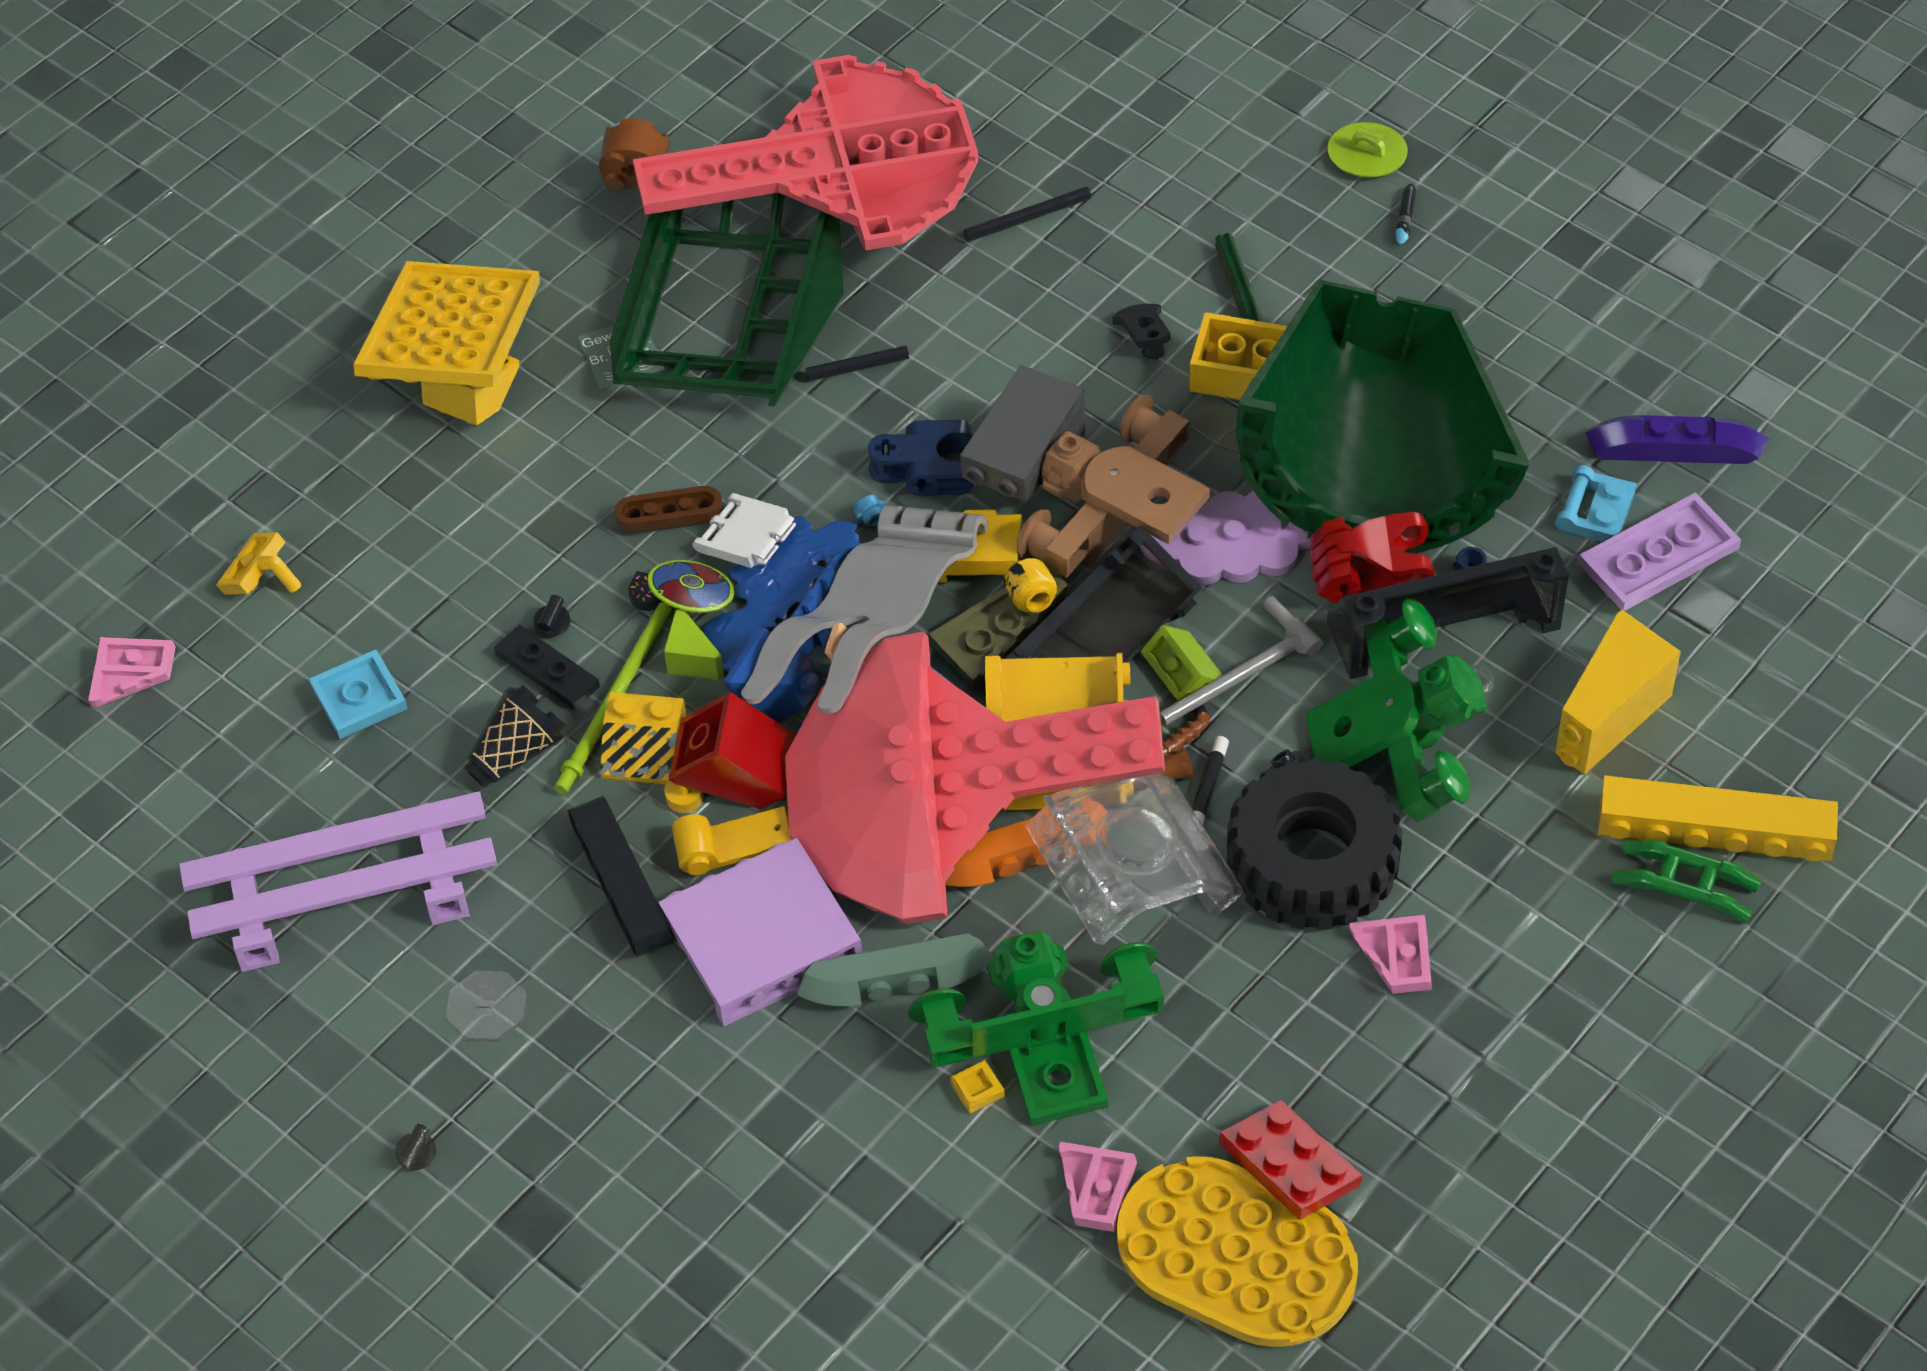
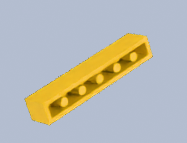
M1604 775L1600 796L1597 835L1610 836L1615 839H1656L1667 843L1688 845L1693 848L1709 847L1726 849L1735 853L1744 851L1766 854L1771 857H1796L1813 862L1821 860L1831 861L1837 842L1838 802Z

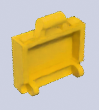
M995 509L965 510L963 513L984 515L988 522V530L985 534L977 533L978 547L974 553L966 559L952 563L942 574L939 582L947 583L948 575H1004L1005 577L1009 568L1020 561V556L1017 552V538L1022 527L1021 514L997 515Z

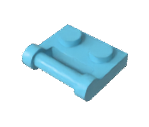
M1577 465L1571 476L1573 483L1564 509L1557 515L1555 526L1563 532L1604 542L1622 532L1636 492L1637 483L1595 473L1593 469L1586 465ZM1586 488L1595 490L1596 493L1587 519L1579 518L1577 513Z

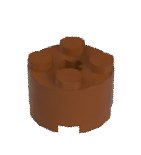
M637 118L621 119L620 125L612 128L608 126L604 134L598 166L601 176L605 179V186L614 191L638 189L633 159L668 154L670 147L668 135L666 133L661 135L658 131L654 130L652 122Z

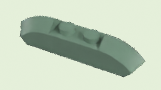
M966 933L813 962L805 972L797 995L824 1005L856 1006L862 1005L861 1001H881L889 996L909 992L918 994L936 987L938 989L950 988L977 975L994 956L980 939Z

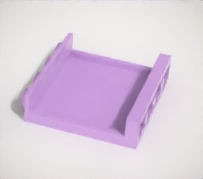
M797 838L786 843L776 844L765 853L752 859H744L734 867L717 875L707 876L700 883L683 891H675L658 902L668 925L715 1003L716 1015L723 1027L798 992L804 974L813 962L862 953L861 939Z

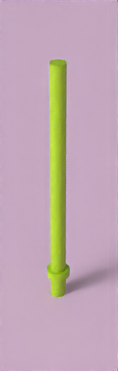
M663 602L658 604L571 758L563 762L560 768L562 773L554 785L555 791L559 794L566 795L574 781L579 780L583 775V765L603 732V720L610 692H626L672 611L668 604Z

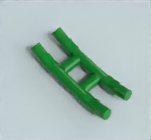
M1656 839L1624 840V855L1643 856V858L1664 860L1658 875L1655 872L1643 869H1633L1632 871L1614 870L1612 875L1614 885L1632 886V888L1649 891L1655 890L1709 906V909L1716 910L1725 916L1729 915L1742 923H1746L1750 918L1752 910L1736 902V899L1716 890L1712 892L1716 876L1718 875V878L1728 880L1735 885L1739 884L1755 893L1760 887L1761 879L1747 872L1744 867L1725 859L1721 861L1667 845V842ZM1679 864L1701 870L1697 886L1674 880Z

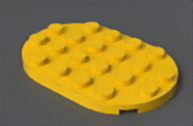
M1193 1156L1186 1157V1161L1165 1167L1161 1164L1144 1174L1131 1187L1119 1211L1117 1222L1118 1250L1122 1263L1132 1280L1145 1293L1157 1301L1245 1342L1267 1347H1286L1311 1341L1323 1335L1337 1324L1353 1300L1358 1277L1357 1252L1355 1253L1353 1244L1348 1236V1230L1340 1219L1324 1206L1305 1218L1298 1220L1245 1168L1229 1161L1212 1157Z

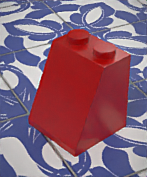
M729 692L681 718L669 781L697 791L763 809L787 796L785 756L796 734Z

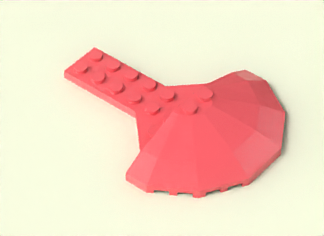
M844 55L812 61L816 86L811 90V96L804 103L799 102L785 117V123L777 131L773 129L766 137L633 159V166L645 215L779 192L852 224L860 243L866 251L904 244L955 209L978 163V150L961 101L956 98L951 100L943 95L938 85L934 83L930 86L920 79V73L914 69L905 67L902 72L886 68V63L876 61L874 65L857 62V57Z
M925 631L884 638L870 649L865 656L854 686L839 711L832 714H823L819 711L817 702L824 686L821 688L785 756L789 834L793 839L797 838L818 872L837 896L844 899L848 898L864 905L870 910L879 911L894 917L897 921L906 925L948 918L945 881L955 871L954 865L967 850L971 851L989 830L988 824L1002 808L1005 810L1014 798L1165 773L1159 702L1156 696L1005 722L931 669L929 637Z

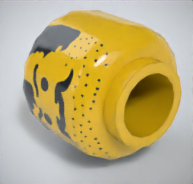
M1026 558L1016 562L1006 572L1003 580L1004 588L1018 610L1025 613L1045 610L1051 605L1057 593L1055 579L1047 566L1036 558Z

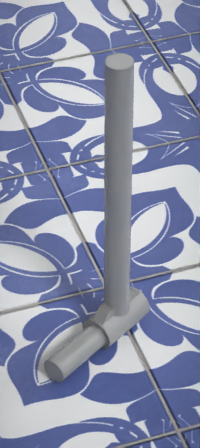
M1269 597L1264 602L1263 607L1285 628V639L1160 712L1161 725L1167 726L1295 650L1298 653L1308 654L1309 656L1317 654L1323 647L1324 642L1299 617L1295 618L1275 597Z

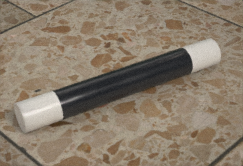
M1217 736L1214 739L1187 822L1186 831L1191 835L1200 834L1229 745V740L1223 736Z

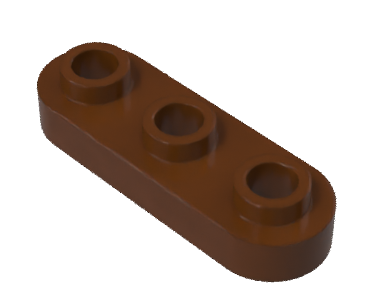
M697 486L625 497L617 503L615 516L620 529L635 533L710 522L714 515H720L723 505L721 494L717 489L711 486Z

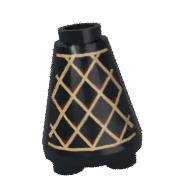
M523 685L516 689L509 686L504 691L467 757L469 762L463 767L472 778L485 788L490 782H498L557 745L564 738L561 731L566 727L565 724L551 711L547 714L543 713L535 705L538 702L537 697Z

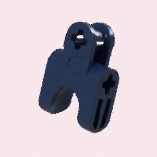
M920 420L910 423L906 427L905 434L877 435L868 444V454L871 458L869 463L870 476L879 483L894 484L906 482L907 490L915 495L966 494L973 488L974 484L962 477L961 461H949L942 457L952 453H962L973 437V429L964 420ZM884 445H887L888 452L884 453ZM884 465H888V472L884 471Z

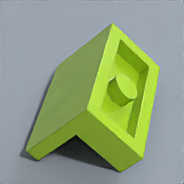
M1162 625L1140 651L1177 701L1199 690L1206 683L1209 684L1223 676L1196 639L1187 630Z

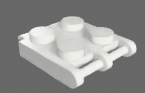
M732 493L727 499L728 505L719 516H713L710 520L711 526L701 538L697 537L694 540L692 547L700 553L749 568L758 564L765 565L779 547L775 543H782L796 526V523H792L794 518L789 516L786 508ZM734 508H736V509L734 510V512L730 515V517H729V518H726V517L730 514V512H731ZM716 530H718V532H717V533L715 534V536L711 539V541H709V539H710L711 536L714 534V532H715Z

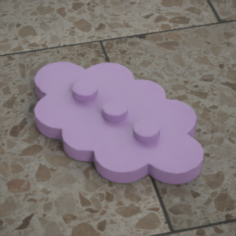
M1233 491L1217 493L1209 501L1205 502L1170 544L1152 536L1199 585L1216 583L1222 577L1235 583H1245L1254 579L1259 573L1268 576H1282L1295 568L1298 562L1299 551L1312 549L1310 539L1307 538V532L1291 522L1287 526L1268 510L1254 491L1245 497ZM1147 540L1145 541V553L1150 561L1162 567H1173Z

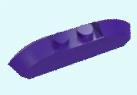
M1630 415L1603 421L1585 432L1594 453L1603 460L1749 464L1760 457L1769 440L1767 436L1744 423L1716 417Z

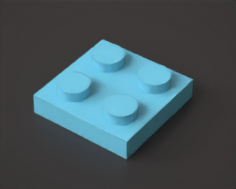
M376 649L309 678L310 686L339 739L408 709L405 698Z

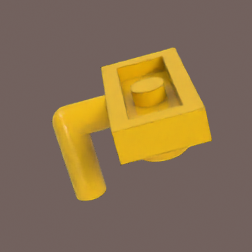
M278 532L253 533L216 586L224 595L248 594L257 587L259 578L265 570H272L290 593L296 592L301 587V583L277 555L285 541Z

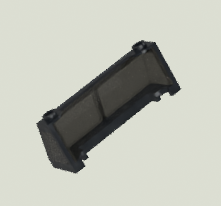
M1140 525L1005 659L1116 657L1117 653H1122L1123 663H1128L1162 625H1165L1176 614L1183 618L1197 604L1193 597L1202 587ZM984 679L976 687L986 696V682Z
M1553 547L1344 596L1328 612L1327 625L1350 679L1368 675V660L1370 657L1364 633L1365 625L1378 622L1384 615L1392 621L1403 616L1402 602L1405 599H1414L1421 603L1432 616L1436 628L1513 610L1519 624L1526 622L1527 619H1532L1541 625L1543 633H1548L1561 629L1569 574L1557 548Z

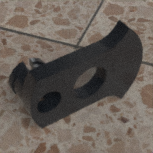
M1132 305L1118 311L1112 317L1113 325L1123 326L1136 346L1143 348L1142 354L1145 358L1158 359L1165 354L1163 344L1171 340L1170 331L1159 317V314L1162 312L1161 305ZM1141 324H1150V325H1152V326L1145 327V328L1137 327L1138 325H1141Z

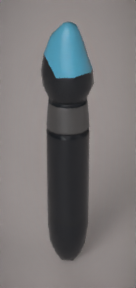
M1412 183L1405 187L1402 196L1398 224L1395 227L1398 244H1404L1410 236V223L1416 199V188Z

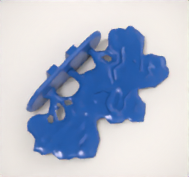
M795 517L792 523H796V526L782 543H775L779 547L765 565L758 564L749 568L736 564L728 569L731 579L737 581L734 587L736 596L747 599V604L745 608L719 615L702 627L704 635L722 656V669L727 670L729 673L757 627H764L765 629L776 628L779 624L775 623V619L780 617L785 621L786 613L794 603L801 602L791 617L809 614L820 606L828 595L841 564L847 555L860 544L859 535L855 533V530L858 528L857 524L836 520L814 532L812 531V524L805 517ZM818 561H825L827 563L826 567L817 565ZM828 629L815 633L804 642L798 651L809 656L816 645L823 646L830 636Z

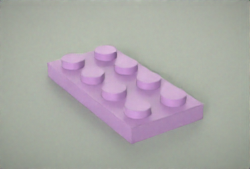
M1695 492L1579 554L1578 564L1621 610L1626 611L1738 550L1741 539Z

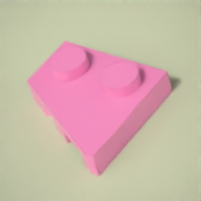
M100 637L88 699L91 706L100 707L170 680L176 648L173 641Z
M1425 915L1350 923L1353 939L1392 994L1432 990Z
M1060 1142L1059 1151L1063 1162L1064 1176L1075 1225L1115 1232L1119 1211L1127 1195L1137 1164L1135 1154Z

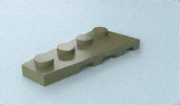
M1048 568L1057 583V593L1051 605L1045 610L1028 613L1018 610L1005 588H1002L929 633V643L974 689L985 678V656H1000L1001 659H1004L1067 595L1068 584L1055 571Z

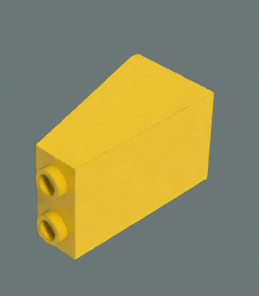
M1624 610L1618 612L1562 709L1555 754L1559 756L1564 764L1574 767L1585 775L1672 696L1681 651Z

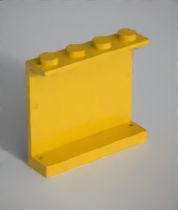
M1117 653L1116 657L1001 659L1000 656H985L986 708L1007 722L1129 701L1123 700V685H1130V662L1123 663L1122 653ZM1133 778L1014 798L1005 810L1002 808L1000 811L1057 810L1086 800L1100 805L1103 809L1126 808V799H1133Z

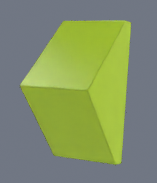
M676 610L664 650L667 673L711 680L724 678L722 656L684 610Z

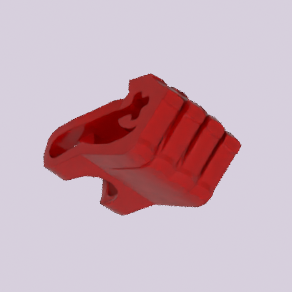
M1417 512L1392 514L1367 520L1354 529L1345 524L1344 516L1324 522L1323 526L1310 538V546L1312 548L1310 562L1313 565L1311 574L1313 580L1316 581L1315 589L1317 594L1337 604L1344 596L1434 576V566L1429 557L1424 554H1408L1404 552L1406 549L1423 544L1426 540L1428 524L1425 518Z

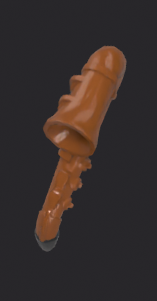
M1204 705L1194 709L1195 719L1193 721H1188L1185 727H1180L1175 734H1170L1168 739L1162 741L1165 773L1133 778L1134 790L1146 791L1157 786L1163 787L1164 783L1168 781L1174 782L1179 778H1194L1190 758L1183 746L1190 744L1193 738H1198L1201 731L1209 725L1210 716Z

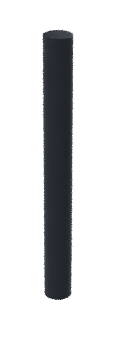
M1086 186L963 230L967 242L1084 202L1091 199L1090 190Z

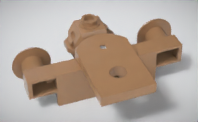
M1141 395L1127 407L1120 424V436L1125 443H1131L1134 440L1140 442L1135 448L1120 446L1100 453L1099 446L1069 431L1064 432L1044 455L1041 465L1042 486L1044 490L1073 504L1081 499L1086 501V503L1061 531L1050 526L1051 513L1049 510L1041 509L1030 515L1018 534L1017 552L1019 556L1023 559L1034 556L1045 562L1048 568L1067 578L1082 560L1083 566L1090 568L1128 524L1137 528L1141 525L1150 535L1170 544L1210 498V488L1168 467V462L1189 439L1190 420L1171 410H1168L1163 416L1152 411V396ZM1160 496L1168 501L1164 504H1155L1150 500Z

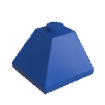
M757 627L724 680L728 691L742 700L741 692L754 671L764 643L771 634L764 627ZM797 651L777 686L762 702L750 705L776 722L804 710L821 683L808 656Z

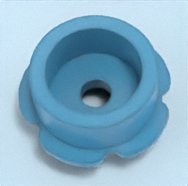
M868 495L860 499L853 508V512L856 515V523L861 526H877L883 507L887 505L886 502L880 500L877 495Z

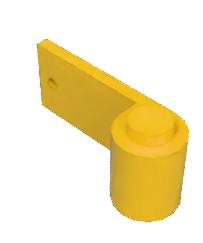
M785 806L714 826L710 825L709 820L705 816L698 814L680 817L672 825L679 868L683 872L695 876L738 863L744 859H752L769 851L776 844L793 840L789 834V822Z

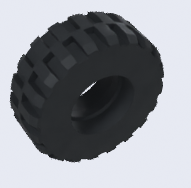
M1310 759V762L1294 760L1284 763L1283 767L1277 769L1272 767L1261 773L1258 781L1254 779L1249 782L1242 790V797L1236 799L1231 808L1227 828L1226 859L1228 870L1232 873V882L1239 893L1246 894L1245 901L1256 911L1261 909L1266 913L1267 918L1279 924L1282 921L1291 924L1292 928L1304 930L1305 927L1329 930L1334 925L1341 924L1343 927L1354 923L1361 914L1364 916L1369 915L1378 908L1379 900L1382 901L1388 897L1393 889V881L1398 876L1402 828L1399 826L1400 816L1397 808L1392 803L1389 804L1390 796L1381 786H1375L1372 783V778L1360 770L1355 772L1349 769L1348 765L1340 762L1332 764L1323 762V759ZM1319 829L1336 835L1348 848L1328 859L1311 860L1294 855L1280 841L1295 831Z

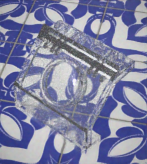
M1164 774L1071 788L1045 796L1043 799L1047 805L1024 825L1095 943L1104 945L1136 915L1148 909L1197 894L1208 913L1218 916L1244 893L1243 888L1236 881L1231 869L1173 778Z

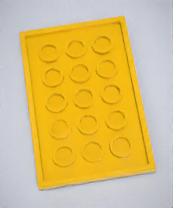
M406 261L353 364L354 375L367 377L371 380L397 379L407 383L422 381L435 382L444 386L460 384L471 385L474 388L493 387L540 284L539 271Z

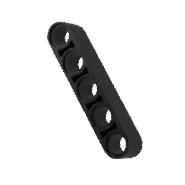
M601 796L568 809L569 819L574 832L635 956L639 957L673 943V937L662 910L606 798Z

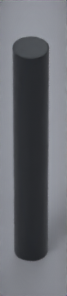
M905 345L805 368L808 381L902 361L909 359V352Z

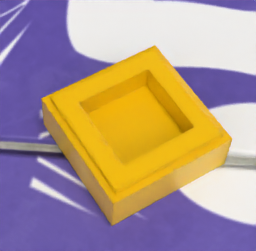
M986 1060L950 1077L951 1086L969 1114L1005 1097L1004 1088Z

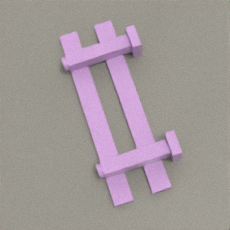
M480 791L180 863L182 884L185 892L231 881L234 900L187 911L192 939L239 928L240 936L232 937L234 951L241 972L280 963L271 929H265L264 922L430 882L431 889L425 890L424 895L432 926L470 917L462 882L454 883L453 876L498 865L492 839L489 837L446 848L442 829L487 819ZM417 835L420 836L423 854L258 893L256 874Z

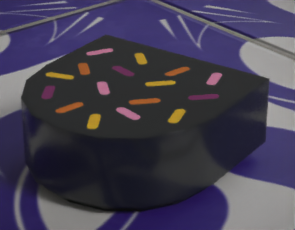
M636 571L628 588L630 602L639 610H654L662 601L651 592L648 586L649 574Z

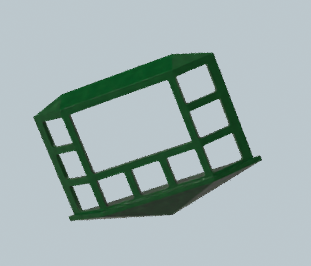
M779 192L766 195L773 196L768 236L730 233L734 200L723 202L719 232L681 229L684 208L650 214L610 338L613 384L770 398L768 406L775 407L794 381L844 294L840 219L820 211L812 240L781 238L779 235L784 199L788 196ZM678 244L764 250L733 358L645 350ZM777 252L808 254L801 280L769 277ZM765 292L797 294L790 320L757 318ZM754 332L785 334L778 362L746 359ZM641 364L675 367L670 375L635 372ZM690 369L726 371L721 379L685 376ZM741 373L774 376L772 384L736 381Z

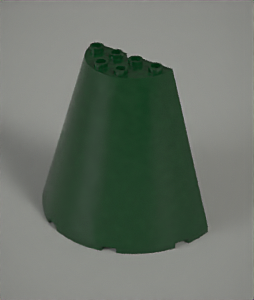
M1318 279L1240 398L1238 406L1236 441L1240 453V463L1250 486L1262 503L1287 526L1291 522L1298 528L1306 531L1307 538L1309 539L1323 526L1324 522L1343 516L1345 524L1354 529L1367 520L1392 514L1417 512L1427 521L1428 533L1423 544L1412 547L1415 548V553L1442 547L1465 537L1490 521L1495 516V510L1506 499L1510 500L1513 497L1529 467L1528 458L1456 309L1399 296L1391 303H1383L1377 298V292L1320 279Z

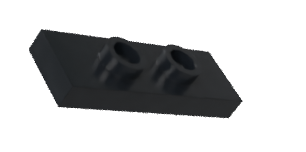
M520 624L494 646L495 655L574 710L600 688L598 678Z

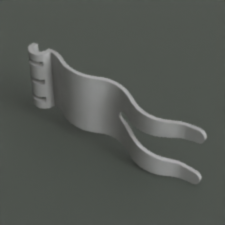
M893 505L884 506L878 521V537L871 542L861 543L847 555L835 576L828 595L820 606L809 614L786 619L768 636L754 671L741 692L743 701L748 704L762 702L780 682L798 649L815 633L832 628L834 623H843L846 626L856 621L866 620L864 623L855 624L850 627L841 637L831 662L826 684L817 702L818 709L823 714H832L839 711L848 698L861 664L871 647L883 637L903 633L918 622L925 612L933 591L945 570L955 561L971 556L978 547L977 533L985 534L988 530L986 517L979 514Z

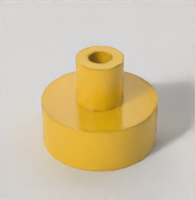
M668 781L665 785L664 793L667 805L675 812H692L699 808L703 802L704 795L701 791L677 785L671 781Z

